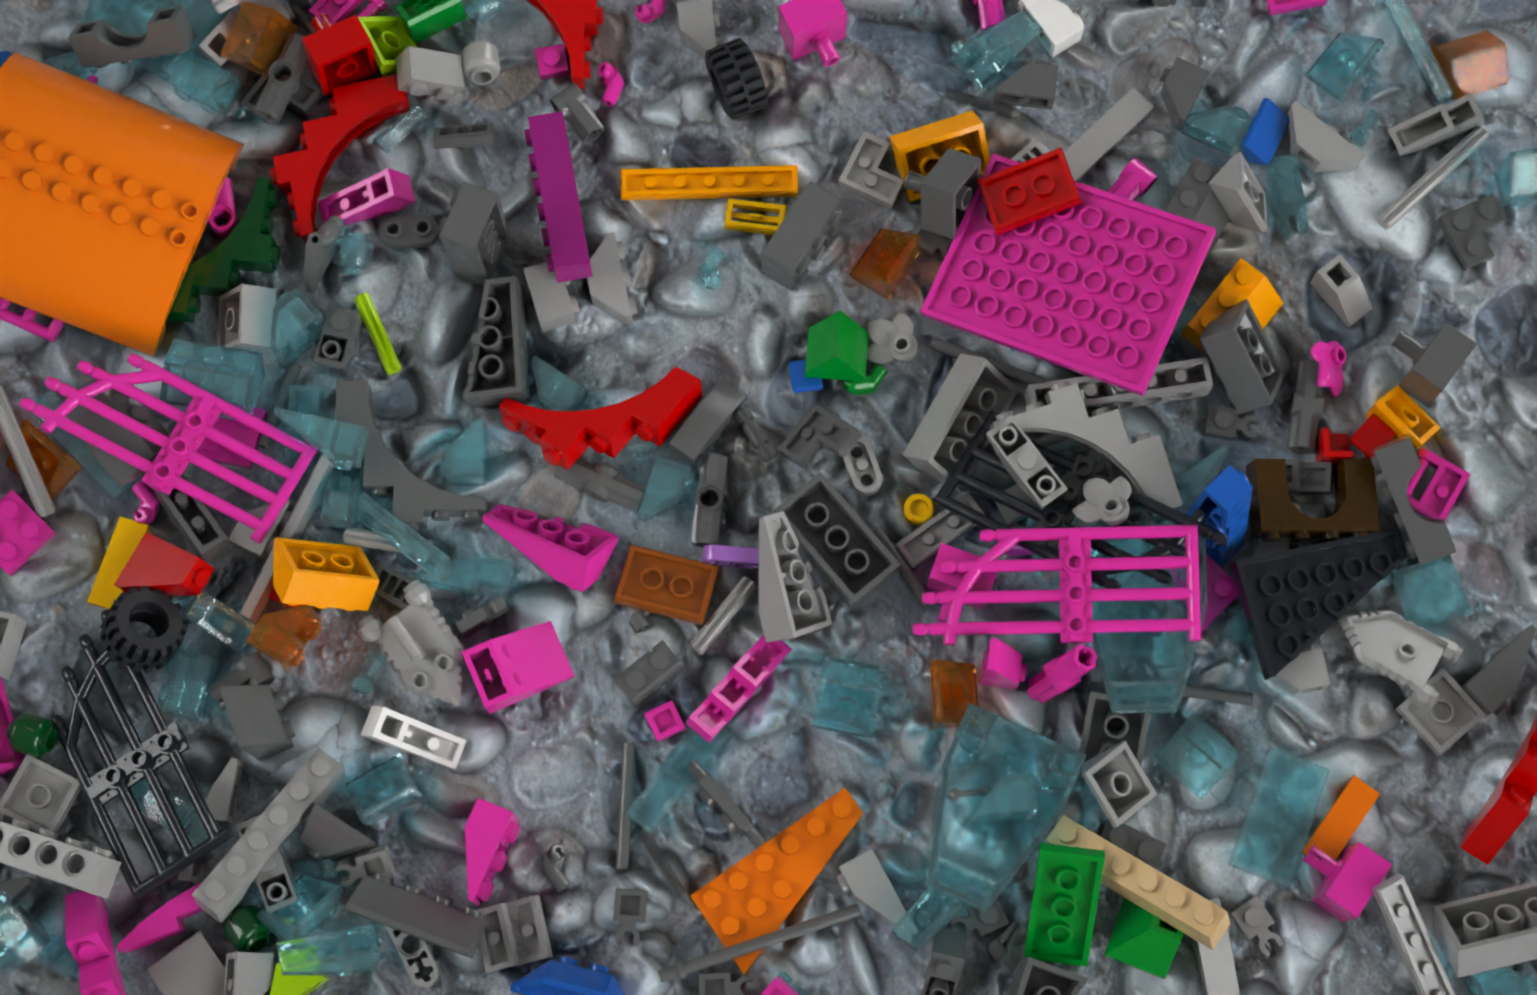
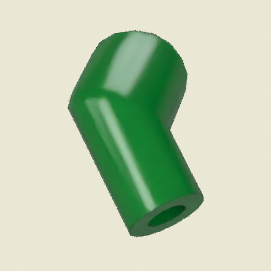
M875 364L865 377V382L844 380L843 387L853 395H869L875 391L888 372L879 364Z

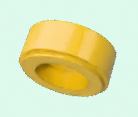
M924 494L911 495L904 504V517L913 525H923L933 517L934 504L932 500Z

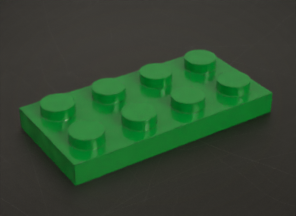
M1040 843L1024 957H1031L1039 961L1088 966L1105 851Z

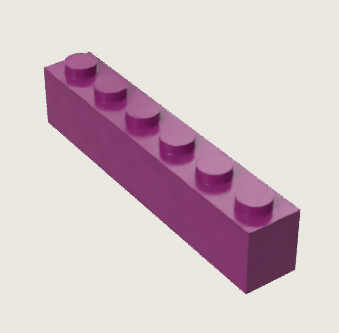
M563 111L528 117L530 129L524 130L527 147L533 146L534 153L528 154L531 172L537 171L538 178L533 179L536 197L541 196L542 203L537 204L540 222L546 221L547 228L541 229L544 247L550 246L551 254H546L548 271L555 272L557 283L593 277Z

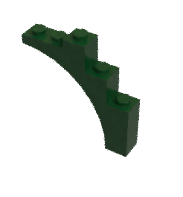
M257 177L252 199L243 217L228 237L210 253L189 265L166 320L194 323L195 313H199L201 307L199 295L219 297L239 286L241 282L239 270L264 273L274 272L275 263H279L281 256L280 246L277 245L271 235L274 224L271 212L272 207L277 205L278 191L274 188L269 178Z

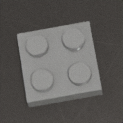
M1444 668L1440 669L1427 681L1428 684L1435 687V691L1439 692L1431 709L1427 707L1422 709L1415 705L1412 696H1409L1395 709L1437 756L1443 754L1486 716L1482 709Z
M26 755L0 800V813L12 819L30 824L31 829L37 832L39 828H43L57 833L82 788L78 779L35 757Z

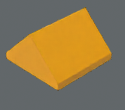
M1399 385L1380 398L1364 415L1368 419L1372 414H1375L1396 433L1390 441L1409 434L1415 450L1419 449L1441 428Z

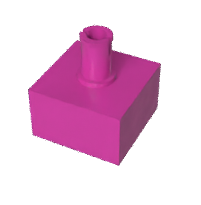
M792 0L779 6L778 31L792 60L816 50L824 67L832 66L840 60L841 57L833 43L846 37L847 12L841 0Z
M941 543L926 585V590L935 593L954 592L967 573L941 572V562L977 560L980 556ZM997 572L981 573L970 591H991ZM986 603L966 605L975 607L980 610H984ZM950 604L942 605L937 621L945 623Z
M1360 842L1346 848L1338 861L1320 850L1315 844L1307 852L1309 854L1303 858V862L1308 863L1326 876L1312 901L1342 922L1359 917L1373 895L1372 888L1381 883L1392 866L1391 863Z

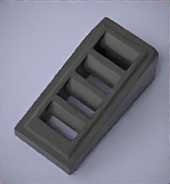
M379 561L374 568L378 578L383 571L387 573V576L380 587L376 589L375 595L398 609L404 610L409 606V604L404 603L406 593L403 591L399 599L394 596L403 583L408 585L415 580ZM394 577L397 581L388 594L384 591Z

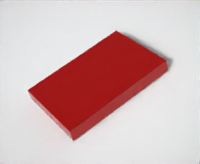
M1062 147L977 180L997 236L1082 203Z

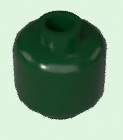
M30 713L20 715L16 721L13 720L7 729V737L10 739L11 748L15 752L32 757H41L47 752H51L57 741L58 733L54 728L53 722L48 718Z
M253 905L235 907L227 916L223 927L226 937L238 952H258L263 949L270 940L269 936L272 929L259 908Z

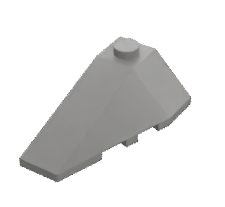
M784 511L759 518V616L766 643L796 638L832 625L825 594L821 586H815L810 575L813 569L809 561H803L798 551L799 541Z

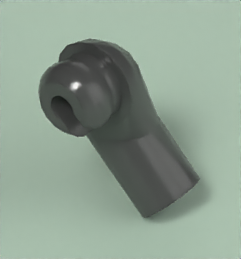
M552 844L544 852L541 870L558 893H560L571 882L561 871L565 849L560 844Z

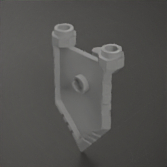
M417 579L403 589L406 593L404 598L409 604L408 607L391 617L384 625L379 618L375 619L373 615L364 618L357 624L359 628L357 633L362 640L375 642L377 646H380L381 653L386 655L387 662L392 664L391 668L394 672L398 673L399 680L406 690L418 694L423 693L424 696L428 697L431 695L434 699L440 698L441 701L460 706L461 684H459V681H462L460 672H462L463 668L460 663H463L461 652L464 647L456 635L452 634V629L449 625H446V620L443 616H440L438 608L434 607L431 592L426 583H421Z
M1390 609L1375 610V612L1371 610L1366 611V613L1364 611H1358L1357 613L1346 612L1337 620L1345 632L1346 638L1349 639V643L1353 647L1354 654L1359 662L1371 669L1379 670L1380 674L1384 676H1390L1389 679L1393 681H1399L1398 684L1410 687L1409 689L1413 691L1411 696L1414 704L1422 709L1424 707L1431 709L1439 695V692L1434 690L1435 687L1427 683L1437 663L1441 661L1447 665L1448 663L1455 665L1464 650L1458 646V642L1433 634L1434 632L1424 630V627L1415 625V622L1404 619L1402 615Z

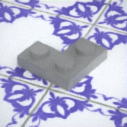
M863 131L838 180V185L892 209L904 185V180L879 169L890 148V143Z

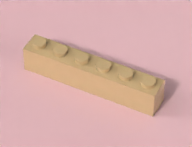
M1065 815L1061 817L1046 839L1047 844L1105 851L1101 879L1102 885L1211 950H1214L1230 925L1228 913L1225 909Z

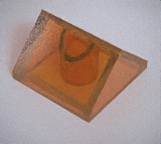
M243 1L219 55L269 78V67L278 60L290 33L295 34L298 27L275 9Z
M1488 30L1432 47L1452 100L1462 98L1470 93L1476 94L1506 85L1509 82L1506 43Z
M880 228L849 276L888 300L919 254L922 238L917 234Z
M26 419L22 421L20 429L50 498L54 500L82 467ZM9 453L5 465L21 478L12 455Z
M937 659L930 660L927 666L932 729L979 726L980 716L975 664Z

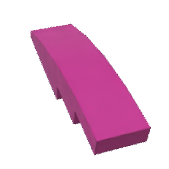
M763 635L731 668L728 675L710 692L707 699L688 717L686 724L710 743L789 655L792 648L782 640L766 643L765 636Z
M201 883L169 900L141 921L117 945L118 952L127 954L186 932L183 919L204 912V910L196 905L192 897V893Z

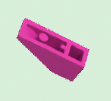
M390 168L318 201L323 224L331 216L336 215L343 219L344 225L392 214L416 203L410 176Z
M990 638L982 657L979 685L1016 690L1019 682H1025L1027 664L1022 663V654L999 639Z

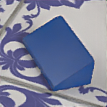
M1269 98L1262 100L1241 144L1249 163L1268 165L1289 124L1287 114Z

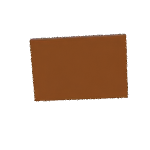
M630 544L615 593L614 603L704 625L719 566Z

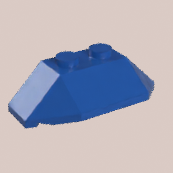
M563 956L559 957L558 962L553 960L546 962L511 984L510 991L523 995H625L615 976L608 974V967L590 964V968L586 969L577 966L578 960Z

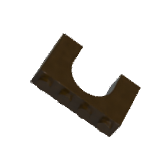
M1254 459L1245 466L1246 476L1249 483L1253 486L1249 510L1251 538L1262 537L1263 542H1275L1281 540V537H1292L1293 542H1304L1311 540V537H1321V541L1330 542L1340 540V537L1362 535L1363 538H1366V534L1375 533L1380 530L1375 474L1371 459H1343L1334 465L1336 501L1333 512L1326 518L1307 516L1294 506L1287 489L1285 459Z

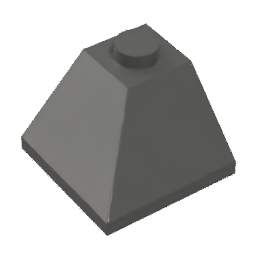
M317 804L313 807L300 838V841L307 845L304 851L318 860H321L323 855L330 860L356 855V852L378 846L370 838Z

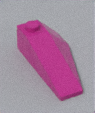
M503 504L497 505L483 515L482 520L556 581L581 592L585 591L599 579L619 539V536L594 525L583 523L581 528L564 524V518L555 517L554 520L537 518L536 512Z

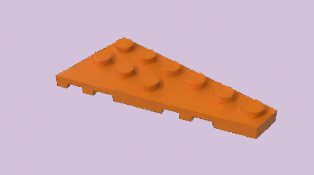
M846 788L833 795L760 848L690 895L725 948L777 931L863 815L862 810ZM764 949L733 959L743 975L747 973Z

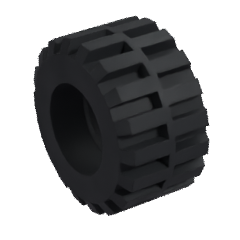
M741 38L706 51L705 63L713 89L724 112L732 120L767 107V91L762 74L749 46Z
M142 586L140 591L136 587L131 588L127 594L123 592L118 596L117 600H114L102 622V630L100 632V640H104L102 647L104 651L111 652L109 658L113 662L117 659L121 662L119 666L124 669L129 666L132 667V672L138 673L140 669H144V672L148 673L152 672L154 667L159 670L171 661L187 632V625H184L187 620L186 615L180 613L182 607L179 603L174 604L172 602L173 597L171 595L164 596L161 594L162 590L155 588L153 592L149 590V587ZM138 621L149 625L155 631L157 638H147L139 635L134 631L130 622Z

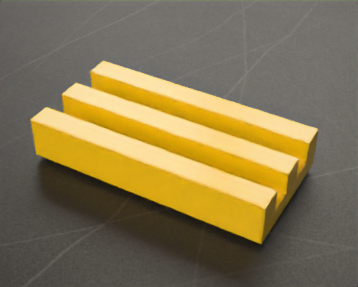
M728 198L724 230L774 235L785 219L787 205ZM733 208L778 213L779 217L732 211ZM731 219H734V220H742V221H751V222H759V223H767V224H776V225H778V226H771V225H763V224H755V223H746V222L731 221Z

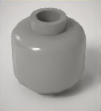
M482 40L474 41L465 46L462 51L463 74L466 79L477 85H487L499 76L501 65L499 51L496 46Z

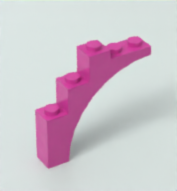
M81 890L66 895V944L79 966L81 995H127L113 947L108 907L104 899Z

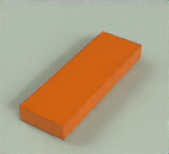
M1355 775L1352 776L1300 853L1308 855L1309 853L1307 852L1315 844L1320 850L1336 860L1380 793Z

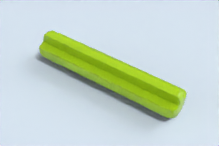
M364 292L355 296L356 306L388 375L398 373L402 367L369 293Z

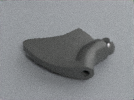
M331 216L317 232H312L308 236L304 258L305 289L309 293H315L328 264L340 249L338 237L342 233L341 229L344 227V221L339 216Z

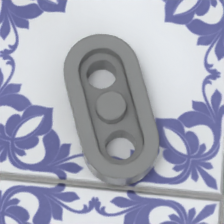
M861 436L842 459L854 490L861 495L871 496L881 488L883 477L870 442ZM858 449L862 452V456L855 458L851 455V452ZM864 477H869L873 482L871 485L866 486L861 480Z

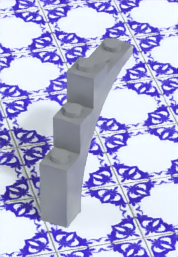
M1062 381L1051 385L1052 391L1047 392L1045 395L1047 405L1044 406L1041 401L1026 406V412L1014 415L1013 411L995 416L997 421L992 422L990 426L993 429L1006 418L1012 416L1024 433H1048L1064 436L1085 444L1108 458L1128 478L1136 491L1173 509L1183 506L1160 434L1151 437L1150 432L1133 437V443L1130 444L1119 409L1110 411L1109 406L1092 411V417H1088L1078 383L1069 385L1068 381ZM1146 510L1149 517L1157 515L1151 511Z

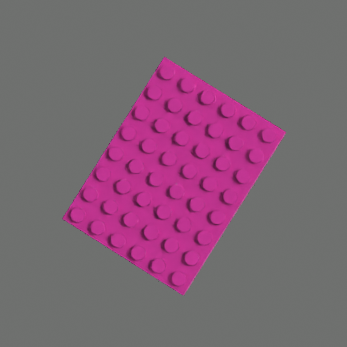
M992 154L982 178L1017 165L1020 162ZM1074 181L1082 200L1081 204L997 236L978 185L920 310L921 315L1144 397L1216 235V229Z

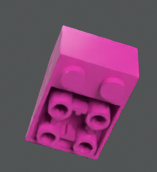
M551 621L490 639L461 652L489 715L575 677Z
M477 798L465 825L468 900L479 907L483 901L488 902L495 887L491 883L496 871L501 873L508 858L505 850L509 842L514 844L521 829V826L518 825L519 819L513 812L481 798Z

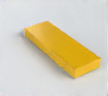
M119 517L87 600L89 604L109 610L114 600H117L118 596L124 592L114 584L145 533H149L151 529L149 525Z

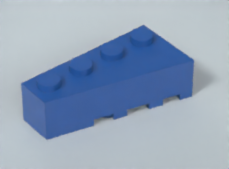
M1230 465L1204 489L1186 513V515L1191 517L1196 509L1204 511L1207 517L1202 523L1228 536L1227 543L1220 545L1212 542V539H1206L1198 535V546L1221 568L1245 544L1253 486L1249 483L1247 476Z

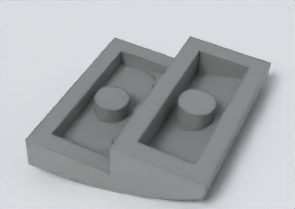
M533 895L476 910L482 913L480 919L487 922L479 942L486 973L553 958L540 895Z
M201 930L147 967L148 973L163 995H224L225 965L219 958L218 952Z

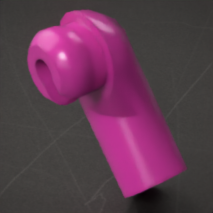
M651 0L647 5H638L635 9V16L642 23L652 22L665 12L666 0Z
M139 481L132 487V491L141 501L137 512L134 511L133 516L137 523L148 525L156 518L159 501L150 487L144 482Z

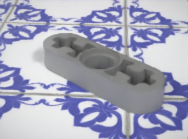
M386 926L412 982L422 988H429L435 985L440 978V968L428 943L419 939V949L415 953L408 954L403 950L402 943L409 935L402 932L397 937L395 931L398 930ZM424 952L427 954V958L421 959L424 966L433 968V972L429 974L430 980L427 982L423 978H417V974L421 972L418 963L414 962L412 965L409 963L410 959L419 958Z

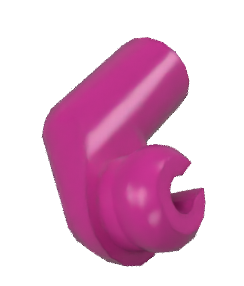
M604 62L599 65L597 70L606 86L601 102L609 107H614L622 91L624 81L614 65Z

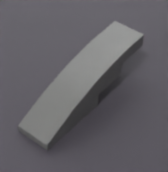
M238 758L230 759L205 800L219 830L221 823L233 825L244 766V762ZM198 815L189 836L193 848L209 838ZM216 849L211 851L209 854H215ZM202 858L179 872L178 880L197 884Z

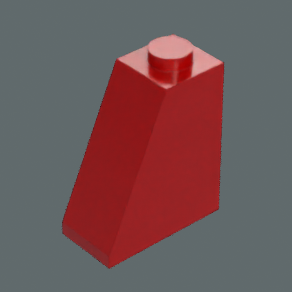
M146 532L114 585L125 593L134 587L140 591L142 586L149 587V590L153 592L155 588L162 590L161 594L164 596L168 594L172 597L198 596L208 583L215 568L199 557Z

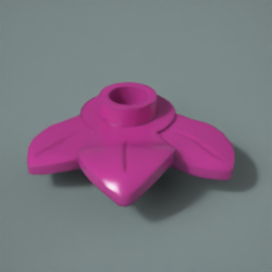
M1318 341L1310 351L1312 358L1319 363L1316 384L1319 387H1329L1334 398L1340 395L1343 388L1342 367L1346 360V352L1337 341H1330L1328 343Z

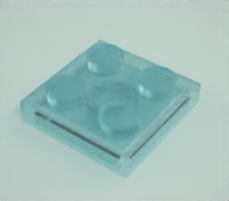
M1451 555L1423 565L1417 563L1390 573L1407 620L1415 622L1417 626H1430L1472 611Z

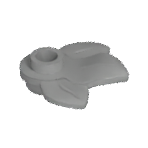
M898 313L892 322L886 319L870 321L867 325V330L874 343L867 348V360L879 365H886L893 360L899 362L912 360L917 354L918 342L913 336L915 327L911 318L903 313ZM907 343L906 348L898 349L899 345Z
M1122 476L1113 480L1111 484L1101 478L1089 479L1083 486V494L1086 500L1074 507L1072 511L1078 519L1085 523L1092 524L1103 521L1111 526L1120 525L1127 520L1130 507L1127 500L1132 493L1131 485Z

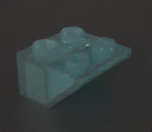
M189 51L174 57L162 66L168 78V83L175 90V95L187 102L191 99L196 101L203 110L213 115L217 112L226 117L243 90L238 76Z

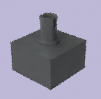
M948 148L927 176L912 170L909 171L904 181V188L921 193V229L954 239L978 187L977 180L981 179V158Z
M1448 323L1441 328L1429 344L1426 343L1425 345L1402 329L1391 343V346L1396 347L1413 360V365L1398 385L1407 394L1428 407L1443 391L1477 344Z

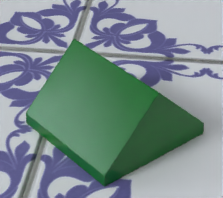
M405 0L395 5L415 44L467 19L462 0Z
M841 310L809 327L805 377L865 382L868 332Z

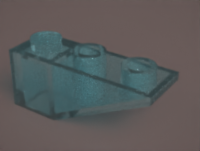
M1022 10L972 37L950 59L960 73L974 87L980 90L1043 28Z

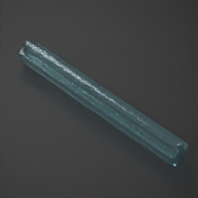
M1384 0L1439 103L1449 101L1454 96V92L1405 0Z

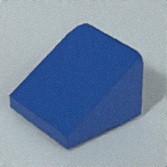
M806 360L789 363L790 382L794 393L823 389L822 378L805 377Z

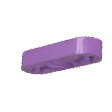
M705 545L702 562L715 566L759 570V549Z

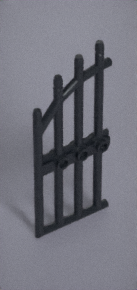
M990 410L934 498L933 503L985 529H993V531L997 529H1012L950 498L958 483L1035 520L1036 522L1032 528L1075 527L1071 525L1075 518L1072 510L1086 500L1083 494L1085 482L1092 478H1101L1110 484L1113 479L1102 474L1106 468L1105 465L1097 462L1092 457L1084 456L1080 453L1077 454L1074 460L1069 459L1031 440L1047 462L1067 471L1061 481L1068 490L1046 505L1043 510H1040L965 473L975 458L1010 475L997 455L981 448L987 439L986 433L991 430L992 422L997 421L995 416L999 415L996 411ZM1132 489L1128 501L1177 525H1198V535L1206 539H1212V542L1220 545L1227 543V535L1219 530L1215 531L1213 527L1202 523L1207 517L1204 511L1196 509L1190 517ZM1127 519L1124 523L1114 527L1140 525ZM1185 538L1140 539L1155 546V548L1137 557H1164L1170 554L1173 556H1186V548L1181 546ZM1101 539L1091 540V549L1109 558L1136 557ZM1059 540L1019 541L1017 545L1044 559H1059V552L1055 550ZM1200 554L1199 567L1203 565L1205 560ZM1162 569L1091 570L1092 583L1100 587L1104 586L1105 589H1118L1122 587L1118 581L1112 578L1109 579L1106 575L1138 571L1150 578H1155L1156 581L1168 585L1172 580V576Z
M109 610L101 612L102 622ZM87 634L79 637V642L82 650L85 651L84 654L90 667L81 685L70 666L61 669L64 682H67L66 686L73 698L68 728H66L65 721L60 715L53 716L51 721L57 730V737L115 859L122 862L120 870L135 901H137L234 837V833L229 826L219 830L182 755L183 752L190 748L187 743L188 740L177 722L174 721L167 725L141 670L137 673L132 672V667L127 666L125 668L157 732L143 743L105 668L111 661L109 658L111 652L103 651L99 655L97 649L93 647L92 639ZM96 681H98L131 748L130 752L116 760L87 700ZM82 719L106 767L92 777L77 749ZM170 761L209 837L194 848L156 770ZM144 778L182 853V856L168 865L130 789ZM117 796H120L156 871L155 874L143 882L140 881L105 807V804Z

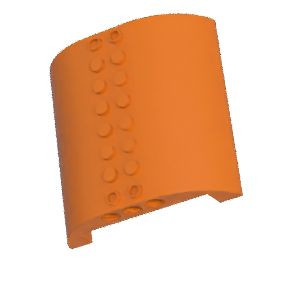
M14 53L0 67V298L155 358L166 332V319L229 170L234 171L244 143L20 53Z

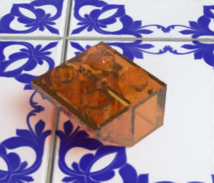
M309 605L263 614L246 639V642L261 655L289 671L292 666L296 667L305 654L303 649L308 641H313L320 633L323 619Z

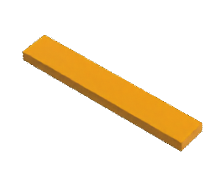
M797 165L621 169V200L798 197Z

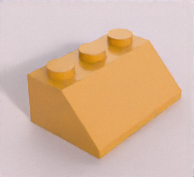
M973 110L889 136L894 161L900 178L904 181L911 170L927 176L948 148L981 158V178L990 161L984 125ZM905 189L910 202L921 199V193Z
M1240 258L1188 323L1182 337L1203 351L1200 338L1207 324L1240 301L1248 300L1262 329L1265 328L1283 305V301L1267 277Z
M275 537L273 586L282 603L290 606H315L320 609L329 607L340 608L346 611L369 610L380 580L360 546Z

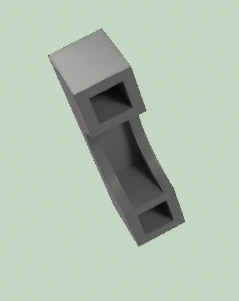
M180 5L156 9L147 23V32L140 35L120 32L105 19L78 23L68 39L82 68L93 66L95 68H102L111 63L120 62L121 64H127L141 58L152 60L161 55L171 53L173 55H181L189 50V47L196 38V33L184 6Z
M1408 434L1374 447L1375 456L1371 457V461L1377 475L1383 473L1387 484L1383 485L1382 488L1388 502L1394 501L1399 511L1394 514L1400 531L1406 529L1410 541L1405 542L1411 559L1418 558L1420 565L1455 553L1456 548L1444 519L1429 518L1420 514L1414 509L1408 499L1407 488L1413 474L1421 467V462L1410 435Z

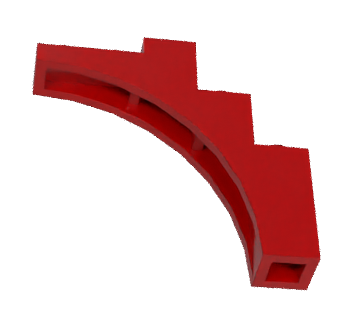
M526 0L540 11L556 29L569 57L572 83H575L580 89H585V79L591 78V63L586 61V52H591V35H598V25H603L604 23L603 7H598L597 0Z
M397 74L333 87L334 98L329 99L333 116L302 122L304 133H300V140L303 150L273 156L275 167L270 168L274 186L279 185L283 194H287L290 209H295L297 219L292 220L296 237L302 238L305 246L309 234L316 232L318 199L325 178L336 159L352 141L369 128L388 118L411 111L407 92L398 90Z
M675 367L661 381L641 394L620 403L598 409L581 411L545 410L524 405L507 397L499 405L502 422L507 429L527 436L535 444H541L542 455L549 464L558 465L568 470L589 446L597 453H605L615 458L635 434L646 442L650 441L661 446L700 402L703 396L700 379Z
M1537 716L1504 776L1464 832L1460 848L1487 865L1528 816L1533 797L1537 793Z

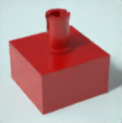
M326 13L320 14L323 19L322 23L318 15L312 19L311 24L317 32L302 38L309 69L324 96L332 94L333 87L356 83L378 73L372 42L357 15L332 24L330 17Z

